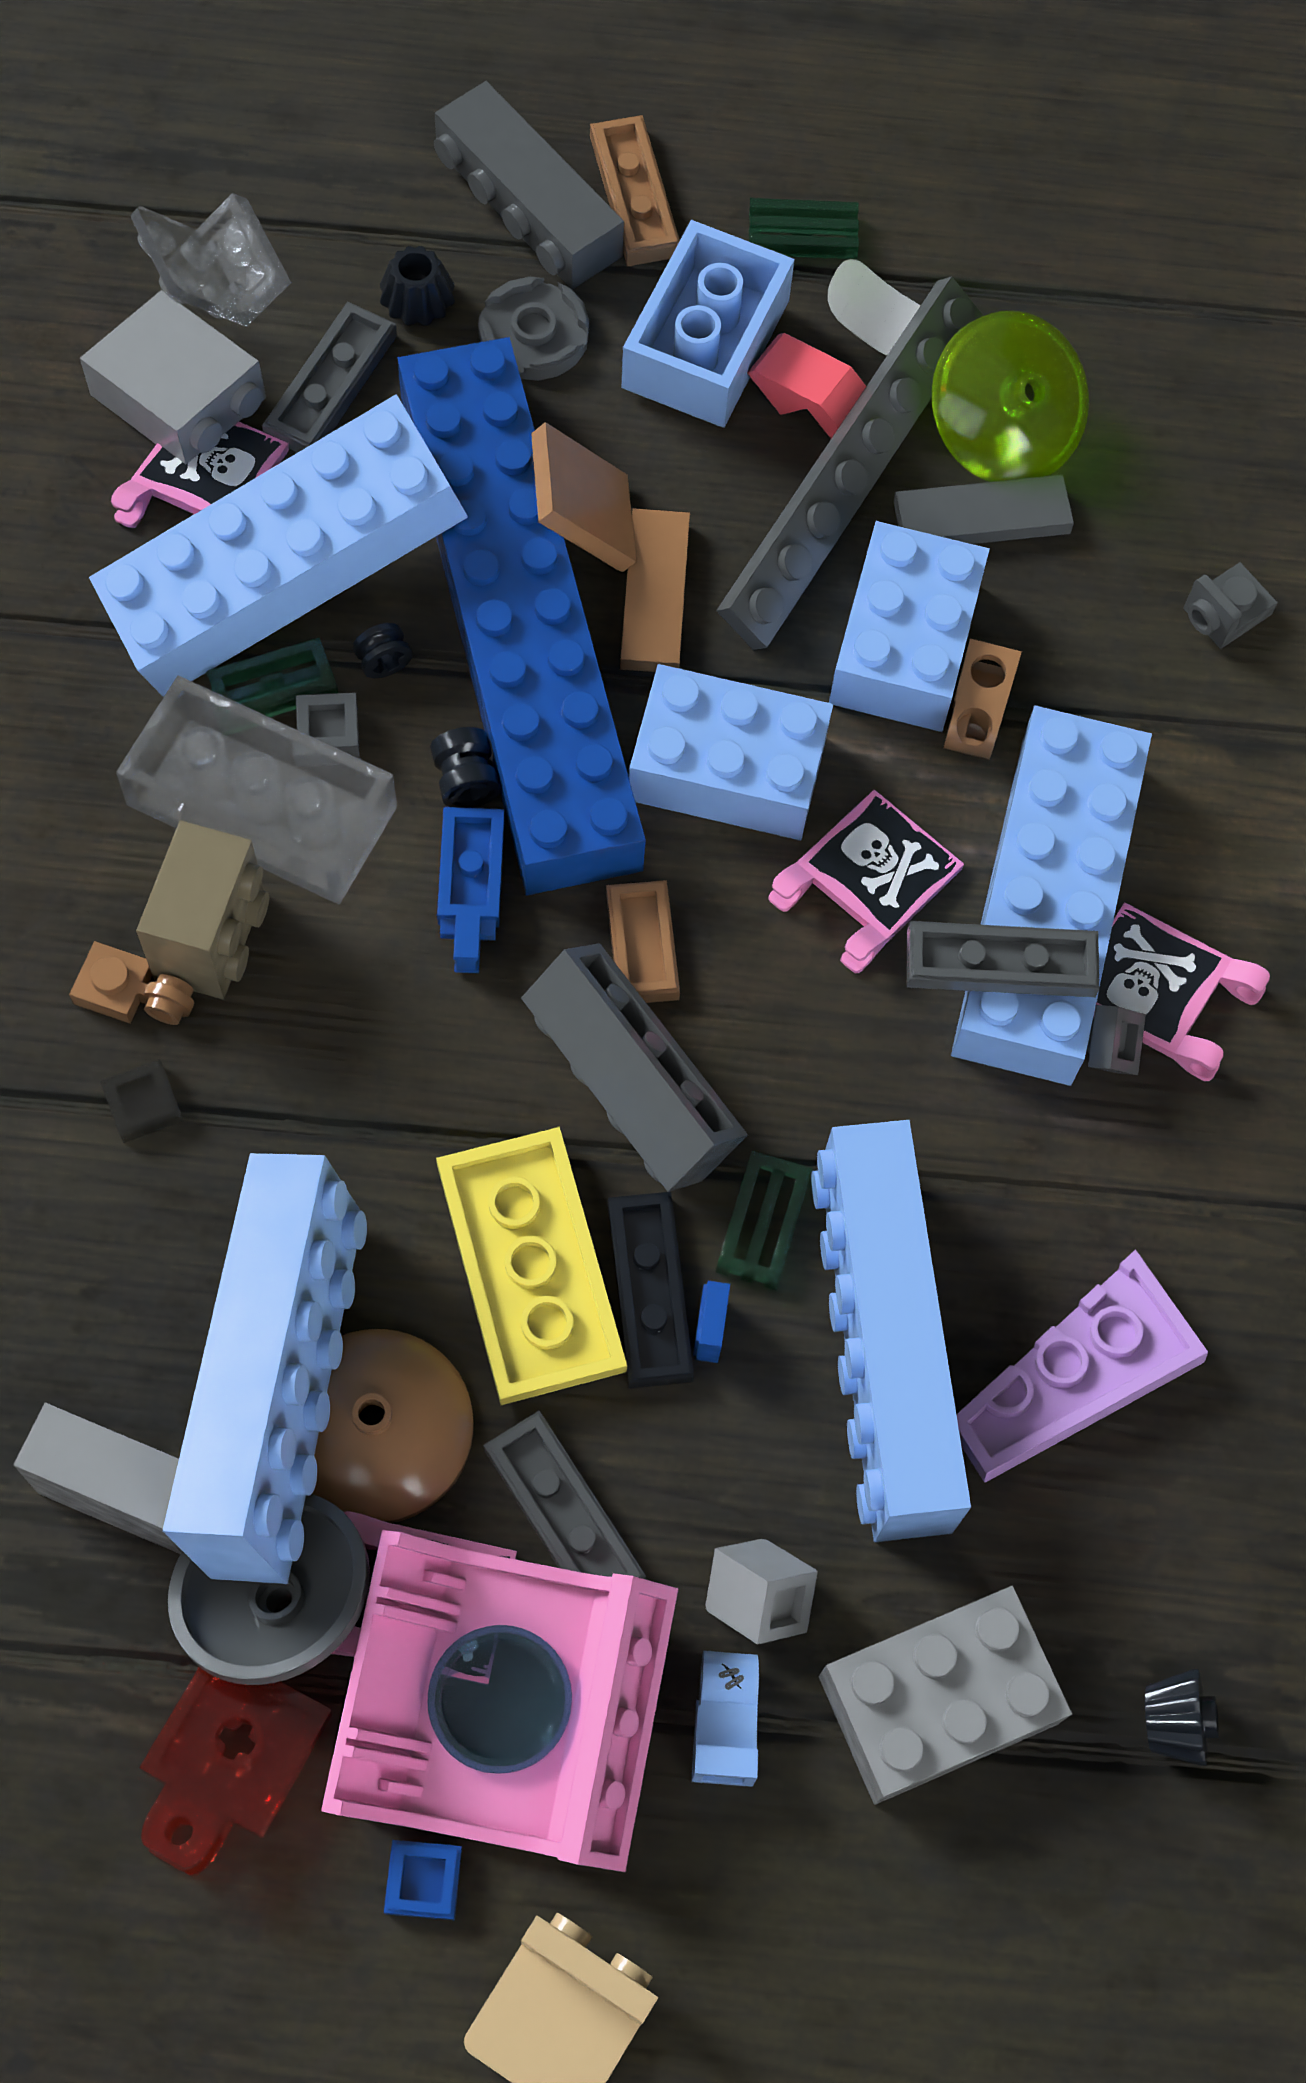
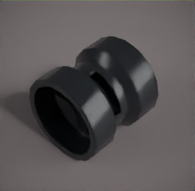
M461 727L442 733L432 741L430 748L434 766L442 771L443 774L439 781L443 804L448 807L473 808L484 805L499 795L501 788L497 771L488 763L492 751L487 732L475 727Z

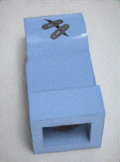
M703 1651L699 1700H696L691 1782L751 1787L754 1785L758 1772V1655Z

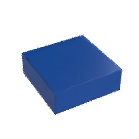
M708 1281L703 1286L693 1352L696 1360L718 1363L729 1298L730 1284Z
M392 1840L384 1913L455 1920L462 1846Z

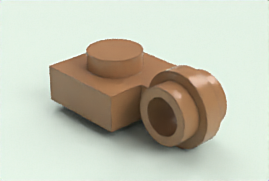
M94 941L69 994L74 1005L130 1024L140 1002L146 1004L144 1010L148 1015L170 1025H178L182 1017H188L195 1004L191 998L194 990L187 982L167 974H161L156 982H150L152 973L145 958Z

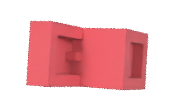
M786 333L777 335L747 372L780 415L808 409L830 439L867 387L851 366Z

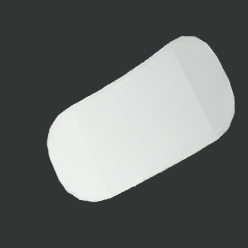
M853 259L842 262L832 277L828 288V303L836 319L854 335L886 356L921 306L888 285L866 265Z

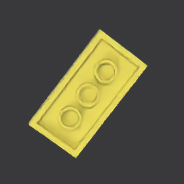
M560 1127L436 1158L500 1405L627 1372L626 1359Z

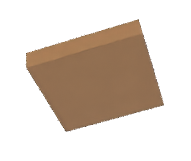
M545 422L531 433L538 522L616 570L624 572L637 562L628 475Z

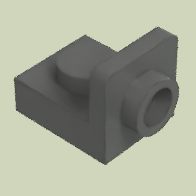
M1239 562L1214 580H1211L1207 575L1197 579L1193 584L1183 609L1188 613L1195 629L1203 635H1208L1222 649L1272 615L1278 602Z

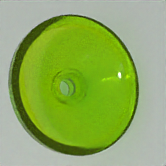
M999 311L968 323L948 342L938 360L933 377L932 407L940 436L953 457L972 474L986 481L995 482L1044 477L1059 469L1073 454L1084 433L1089 411V392L1083 365L1073 346L1057 328L1042 318L1029 313ZM1027 383L1033 388V401H1030L1026 396L1025 386Z

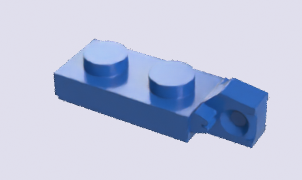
M443 808L437 919L438 925H440V938L454 939L453 960H455L454 972L479 973L481 940H496V927H499L504 809Z

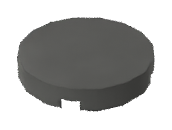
M539 277L520 278L508 281L492 291L485 301V308L481 312L478 323L479 340L484 342L510 337L521 379L544 380L558 377L578 363L587 350L589 317L584 302L571 288L559 282L558 287L544 283V278Z

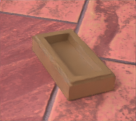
M667 880L606 885L613 961L646 1003L679 1000L680 987Z

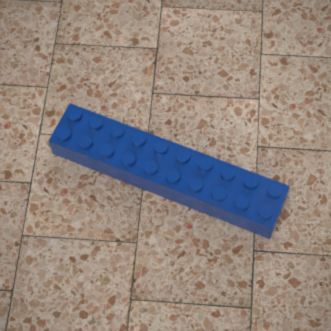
M510 337L397 357L402 404L468 518L437 535L436 539L484 731L488 734L492 751L491 758L493 766L497 771L501 788L500 794L525 894L527 896L642 872L646 840L564 537L538 522L531 435L535 429Z

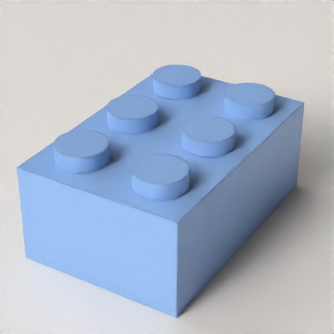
M691 220L623 346L621 388L725 428L750 379L747 372L762 355L789 302L795 259Z
M876 521L835 669L829 703L942 732L959 673L989 548Z
M658 664L629 768V781L635 802L801 841L827 738L833 704Z

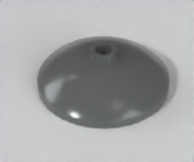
M314 1494L305 1497L301 1517L304 1528V1545L299 1559L292 1561L288 1584L210 1579L183 1551L181 1552L170 1580L168 1613L175 1637L193 1662L204 1671L219 1679L237 1684L262 1685L287 1680L304 1673L326 1659L341 1645L361 1615L370 1583L369 1558L365 1544L352 1521L342 1510L333 1503ZM285 1600H292L287 1608L274 1613L278 1604Z

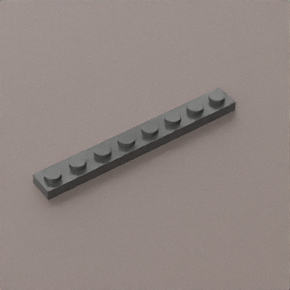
M952 276L938 280L717 608L716 611L752 650L768 647L957 360L956 356L967 344L984 319V315Z

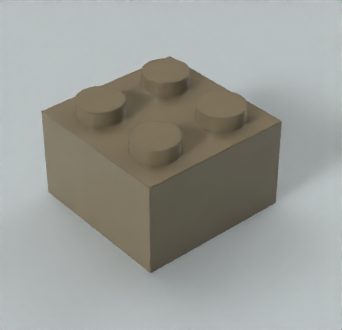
M179 821L136 929L154 980L157 981L161 974L171 975L187 982L192 986L194 992L223 1000L231 980L236 982L241 980L249 956V947L245 946L247 937L252 926L258 928L261 926L269 904V893L264 891L262 884L263 867L257 864L252 840L186 821Z

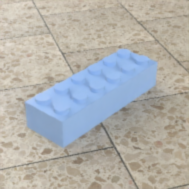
M396 394L93 574L89 579L136 669L163 697H166L468 518Z
M1034 706L1021 744L981 925L1098 931L1100 987L1152 733ZM965 991L951 1056L1071 1086L1085 1059L1098 993L1094 998Z
M910 1120L832 1127L826 1149L818 1150V1171H812L811 1183L815 1208L826 1209L827 1231L820 1233L823 1267L825 1270L834 1269L836 1277V1293L829 1294L831 1325L834 1332L843 1331L845 1339V1355L838 1356L839 1382L842 1394H853L854 1419L847 1421L849 1450L852 1459L862 1458L864 1484H857L856 1488L860 1522L862 1525H872L874 1542L952 1534L970 1510L971 1503Z
M250 1153L163 1527V1532L210 1579L288 1584L292 1561H297L303 1550L304 1528L301 1517L305 1497L310 1496L316 1486L317 1462L314 1454L318 1434L326 1429L329 1422L330 1400L327 1390L331 1371L339 1367L342 1359L343 1341L340 1327L344 1309H349L354 1300L355 1279L352 1269L356 1249L360 1250L363 1248L367 1236V1221L364 1212L359 1209L349 1194L345 1182L340 1180L325 1155Z

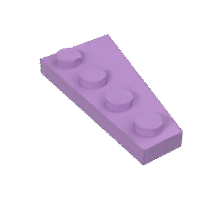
M1135 1249L1120 1263L1119 1269L1101 1286L1097 1284L1080 1300L1079 1306L1059 1325L1056 1327L1052 1326L1035 1342L1032 1350L1014 1366L1010 1365L957 1414L961 1447L985 1483L1205 1362L1208 1351Z

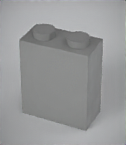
M163 290L158 292L80 357L90 395L153 443L160 444L185 465L199 453L211 451L218 444L224 433L241 419L255 413L261 402L266 399L259 361Z
M44 1403L13 1465L34 1490L42 1496L181 1554L182 1550L163 1532L179 1459L48 1403Z

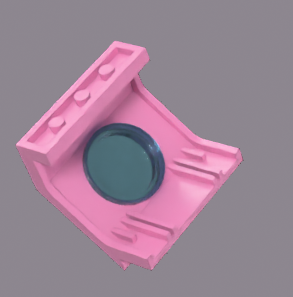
M382 1530L321 1811L557 1857V1860L578 1865L626 1872L678 1588L635 1576L613 1573L612 1577L540 1565L461 1549L402 1532ZM458 1672H473L489 1678V1683L475 1682L451 1675Z

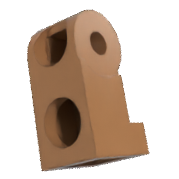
M970 639L952 704L953 713L943 749L990 760L1022 651ZM992 660L998 663L1001 667L979 661Z

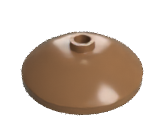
M369 1329L342 1335L343 1353L340 1365L337 1369L331 1371L327 1390L330 1400V1417L326 1429L318 1434L314 1454L317 1462V1481L312 1494L333 1503L343 1512H355L387 1523L403 1521L418 1515L438 1502L455 1484L468 1460L473 1439L474 1422L470 1397L464 1381L453 1364L439 1350L424 1340L407 1333L387 1329ZM375 1405L384 1410L385 1414L382 1421L376 1425H366L360 1420L361 1412L368 1406Z

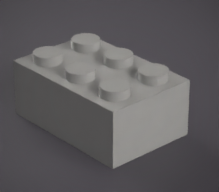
M1013 1585L827 1664L819 1675L821 1684L874 1805L1056 1726L1072 1715Z

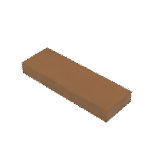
M643 115L590 124V139L609 205L624 220L623 254L627 266L670 259L680 240Z
M634 508L632 510L637 562L628 568L621 670L656 672L658 664L679 669L690 513Z

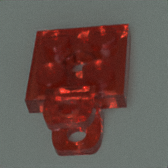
M199 1667L139 1767L143 1773L165 1785L144 1822L141 1835L143 1845L149 1849L153 1856L189 1876H197L212 1863L234 1826L233 1823L262 1839L332 1717V1710L281 1681L262 1685L237 1684L219 1679ZM242 1723L249 1724L252 1727L249 1738L255 1744L253 1751L249 1755L239 1753L234 1760L224 1757L226 1745L219 1739L220 1733L225 1728L236 1731ZM182 1826L193 1827V1834L188 1842L182 1845L172 1844V1836L178 1828Z

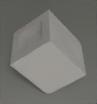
M765 1539L715 1548L706 1599V1610L756 1644L807 1633L818 1571Z

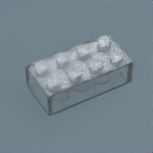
M179 675L116 771L128 806L177 828L179 821L182 820L250 839L253 843L257 864L262 866L264 870L339 905L397 808L393 774Z

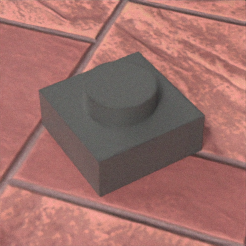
M356 693L296 695L297 744L300 760L360 757Z
M1096 1005L1094 1021H1092L1087 1045L1089 1053L1088 1067L1119 1074L1138 1075L1146 1014L1117 1006Z

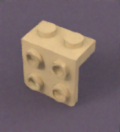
M556 1913L550 1924L537 1915L522 1938V1945L467 2031L464 2038L465 2048L472 2056L512 2083H606L638 2028L643 2024L658 1999L656 1995L646 1989L653 1977L618 1953H616L609 1964L586 1949L593 1936L563 1915Z

